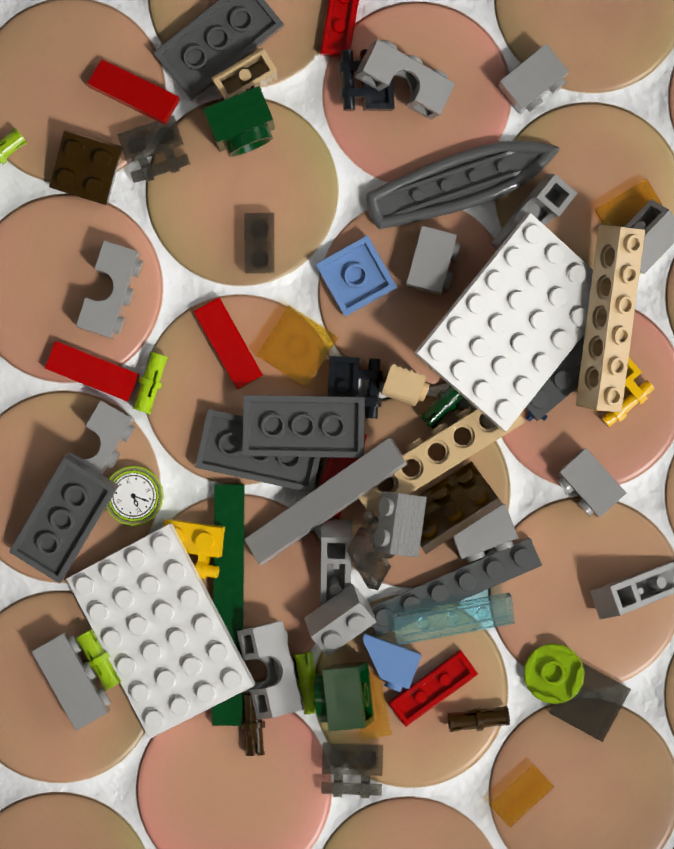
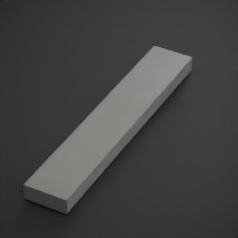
M388 438L244 540L258 564L264 565L408 463L393 439Z

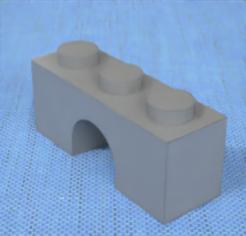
M379 39L368 46L354 76L378 91L389 86L393 76L402 77L410 86V97L405 106L430 120L441 115L455 85L444 72L437 69H429L422 65L423 62L418 57L409 54L405 55L398 51L393 43L387 40L380 41Z
M545 174L490 244L498 250L527 213H531L543 225H546L554 217H559L578 193L556 174Z
M103 241L95 270L111 277L113 291L103 301L85 298L76 324L77 328L110 339H114L115 333L120 335L125 321V317L121 316L124 305H130L134 294V289L130 288L133 277H139L143 266V260H140L141 254L138 251Z
M100 400L86 424V427L93 430L100 438L101 446L99 452L90 459H83L74 453L69 455L103 475L107 466L112 469L118 460L120 453L117 449L122 440L127 443L135 430V426L132 425L134 419Z
M283 621L270 622L238 630L237 635L243 660L259 659L265 664L267 669L265 683L259 688L250 690L256 718H275L302 710L301 692L297 687L294 674L295 666L290 656L287 643L288 635L283 626Z

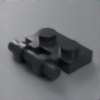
M363 49L362 51H360L361 61L367 49ZM341 50V62L338 63L339 72L342 73L340 99L343 100V111H354L355 99H362L363 111L394 110L393 78L389 86L381 91L362 81V88H354V72L357 71L361 61H353V50Z
M330 356L328 397H358L359 379L368 380L367 397H365L366 418L378 419V407H381L382 398H379L380 380H383V371H380L381 359L369 358L368 370H359V357Z

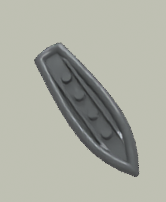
M505 141L482 145L453 154L366 194L368 213L378 229H385L455 213L484 204L516 190L534 178L559 152V147L533 141Z

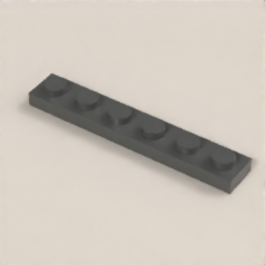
M527 538L510 548L495 552L371 606L377 621L372 625L376 636L384 635L542 566L531 538Z

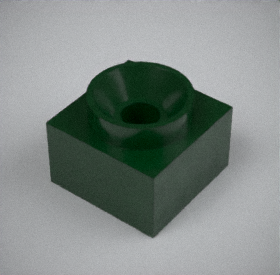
M260 86L203 109L219 151L226 150L229 157L253 151L273 139L271 131L275 130L274 120Z
M368 661L333 664L323 669V674H316L314 679L316 713L320 723L328 722L329 731L363 729L375 721Z

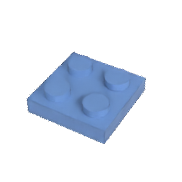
M368 235L316 264L318 271L344 317L397 289L395 282Z

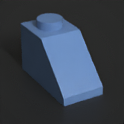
M364 632L362 640L380 679L385 680L384 686L401 692L402 687L409 689L420 661L421 653Z

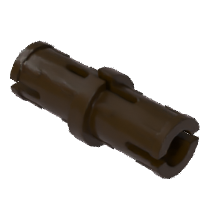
M245 694L243 695L245 722H242V729H245V756H254V743H256L257 756L265 755L263 728L266 727L265 721L256 718L254 705L252 707L251 695Z
M508 706L490 709L474 707V710L447 713L449 732L468 729L483 731L487 727L510 725Z

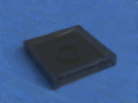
M582 663L585 673L584 683L580 691L567 702L553 704L549 713L603 742L631 689Z

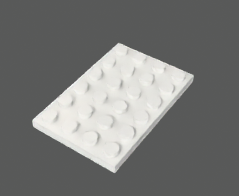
M527 213L414 354L502 431H507L585 334L593 269L534 215Z
M172 523L66 579L104 652L108 651L110 655L108 659L118 677L122 680L120 684L149 739L256 684Z

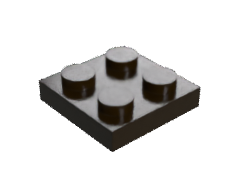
M65 129L49 188L107 205L123 146Z

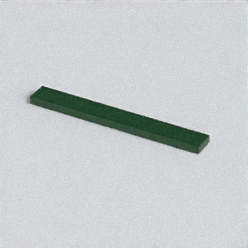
M214 484V525L225 527L222 557H214V566H219V575L213 581V603L242 656L237 631L244 629L245 485ZM243 692L212 707V726H242Z

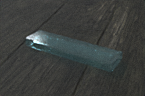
M510 592L392 614L397 645L515 624L513 601Z

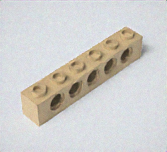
M599 225L576 406L598 411L622 412L645 230Z
M470 406L456 415L459 420L450 427L445 422L430 431L433 437L423 443L421 438L405 447L408 453L403 455L404 459L415 460L419 465V472L414 477H408L400 469L391 475L394 487L390 492L402 494L414 492L525 423L524 419L519 415L507 431H502L496 425L492 429H484L479 423L482 413L478 409L474 411ZM458 428H464L470 434V440L466 445H459L454 440V432ZM432 444H439L444 448L445 455L442 460L434 461L429 457L428 449ZM377 486L359 498L370 518L379 513L378 504L382 498V492L378 490Z

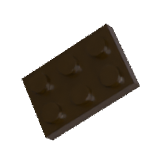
M472 461L419 495L427 497L420 543L421 548L425 554L429 553L502 505L498 496Z

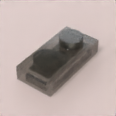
M244 213L245 274H275L274 213Z

